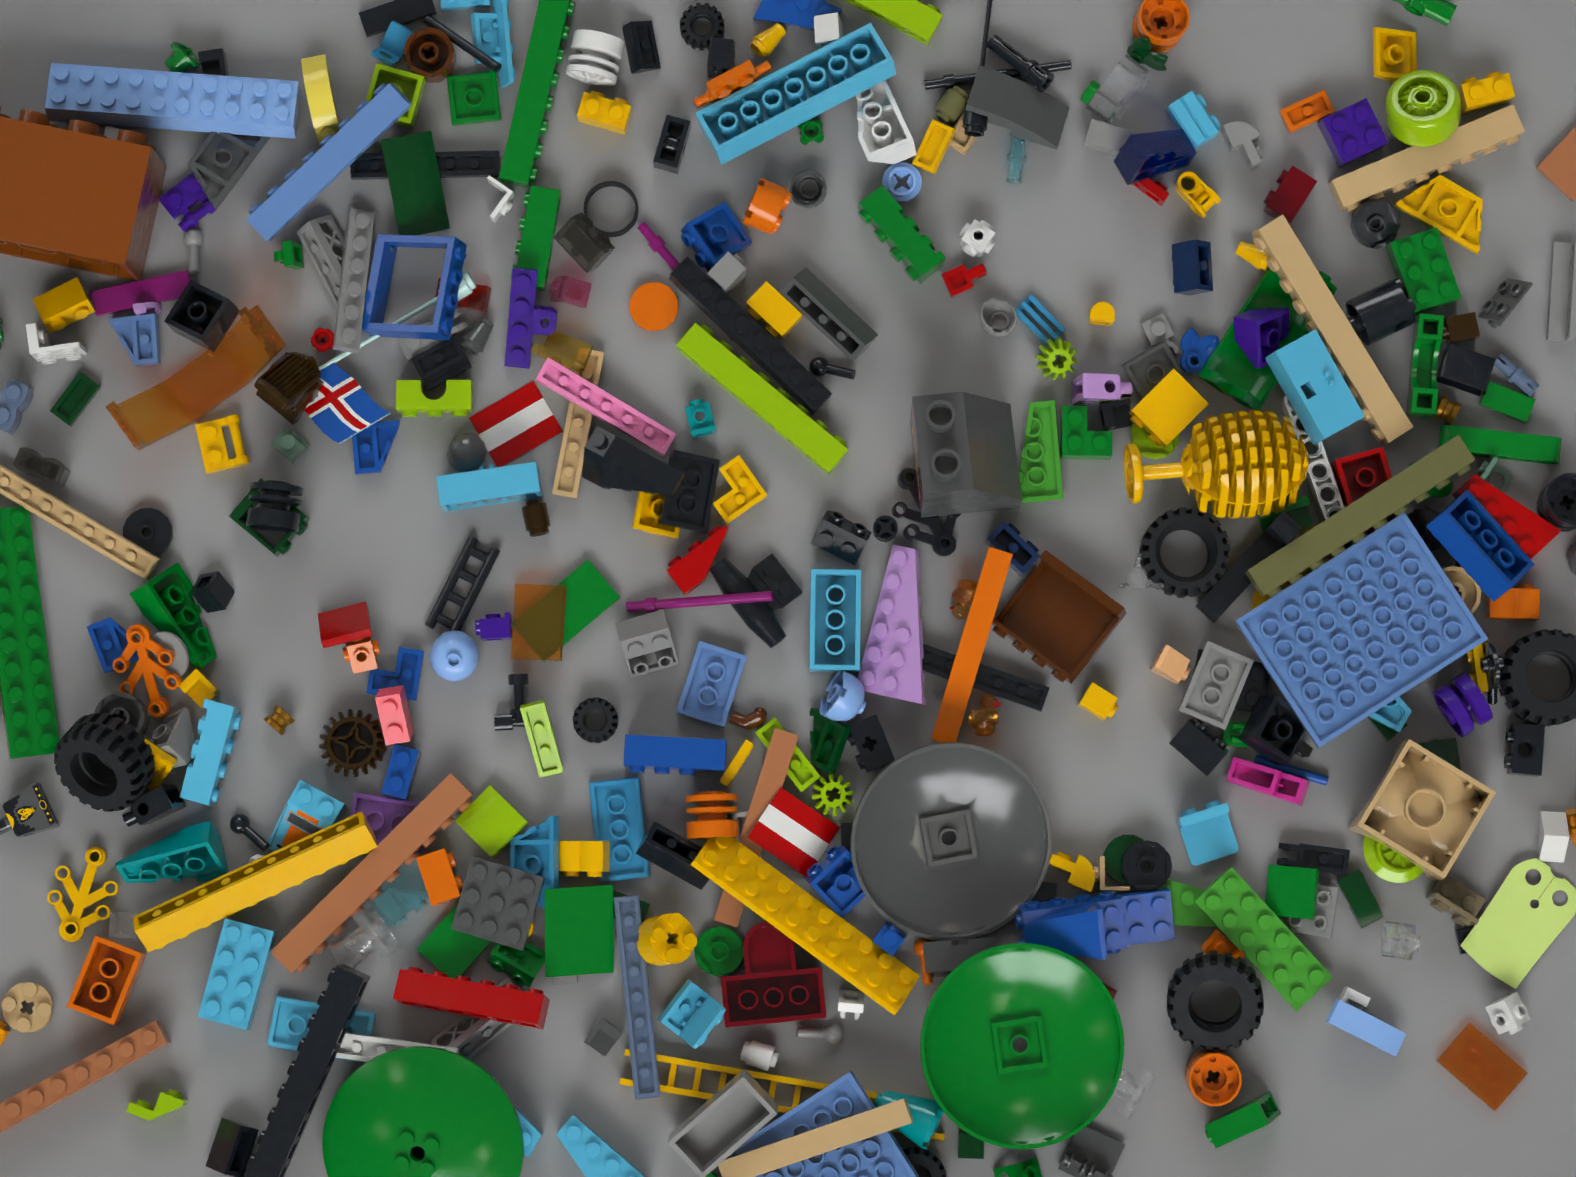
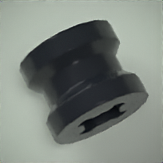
M880 516L874 522L873 534L877 540L889 542L897 535L898 524L891 516Z

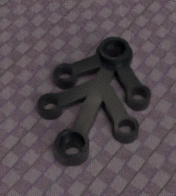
M906 468L898 474L897 482L901 488L910 491L920 510L917 474L914 469ZM906 474H911L913 481H908ZM897 502L892 507L891 511L894 517H903L926 525L932 532V534L922 532L916 524H909L903 530V535L906 539H915L929 544L937 555L943 557L949 556L955 551L956 540L952 532L956 519L961 514L947 515L942 530L938 523L939 516L921 517L920 512L909 509L904 502ZM897 506L903 508V514H899L896 511ZM908 528L914 529L915 536L909 535ZM941 540H946L948 547H943Z

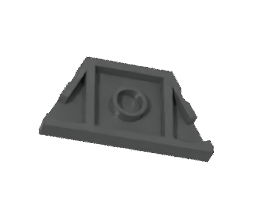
M211 131L188 162L190 170L216 210L270 137Z

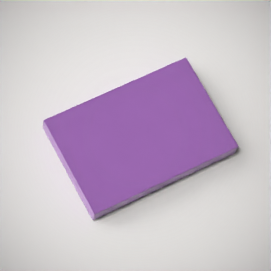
M354 792L350 816L361 811L363 812L375 833L378 845L421 802ZM422 847L416 853L421 854Z

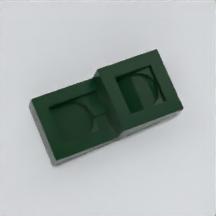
M1359 869L1337 880V885L1347 900L1349 908L1361 929L1384 917Z

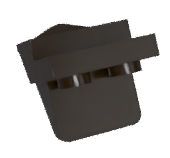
M286 352L271 365L269 370L256 380L254 386L258 389L256 395L293 425L299 421L308 403L315 400L324 382L320 379L321 373L313 356L298 352Z

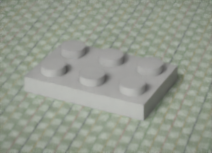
M1207 641L1178 711L1226 730L1254 660Z

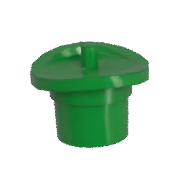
M173 42L170 45L173 51L165 61V65L172 72L184 73L192 66L195 68L199 67L198 58L190 47H186L179 42Z

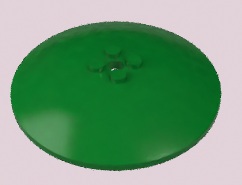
M1032 943L1004 944L983 950L969 957L952 970L941 982L928 1004L922 1022L920 1057L923 1074L931 1094L942 1111L958 1127L971 1136L995 1146L1010 1149H1034L1053 1145L1075 1135L1091 1123L1103 1110L1111 1098L1121 1074L1124 1059V1034L1121 1018L1111 994L1103 982L1086 965L1073 956L1048 946ZM1022 1037L1026 1041V1048L1021 1052H1016L1012 1046L1014 1039Z
M414 1046L391 1050L376 1056L360 1066L347 1078L333 1098L325 1119L322 1137L323 1158L328 1177H520L524 1158V1141L520 1120L512 1101L499 1082L489 1072L469 1058L435 1047ZM415 1146L423 1148L425 1157L421 1159L414 1157L412 1148Z

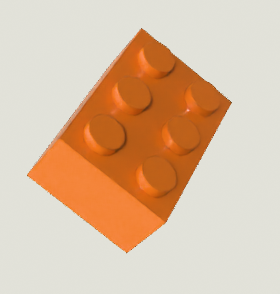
M95 935L66 1007L109 1024L119 1025L147 954L103 936Z

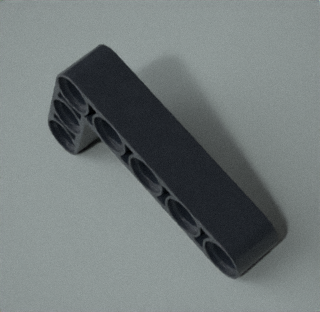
M1283 511L1195 607L1215 623L1251 584L1246 571L1286 546L1302 527Z

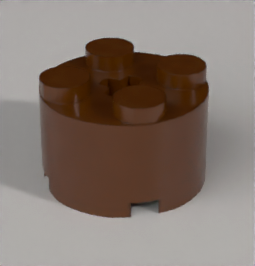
M431 27L424 28L411 34L405 43L404 56L410 72L424 76L427 83L442 82L453 71L456 63V54L451 40L443 31ZM431 52H434V57L426 58L425 54L430 55Z

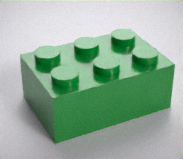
M1437 227L1390 242L1387 245L1386 251L1394 274L1402 282L1405 296L1407 298L1411 297L1415 303L1416 311L1413 312L1414 316L1455 303L1461 298Z

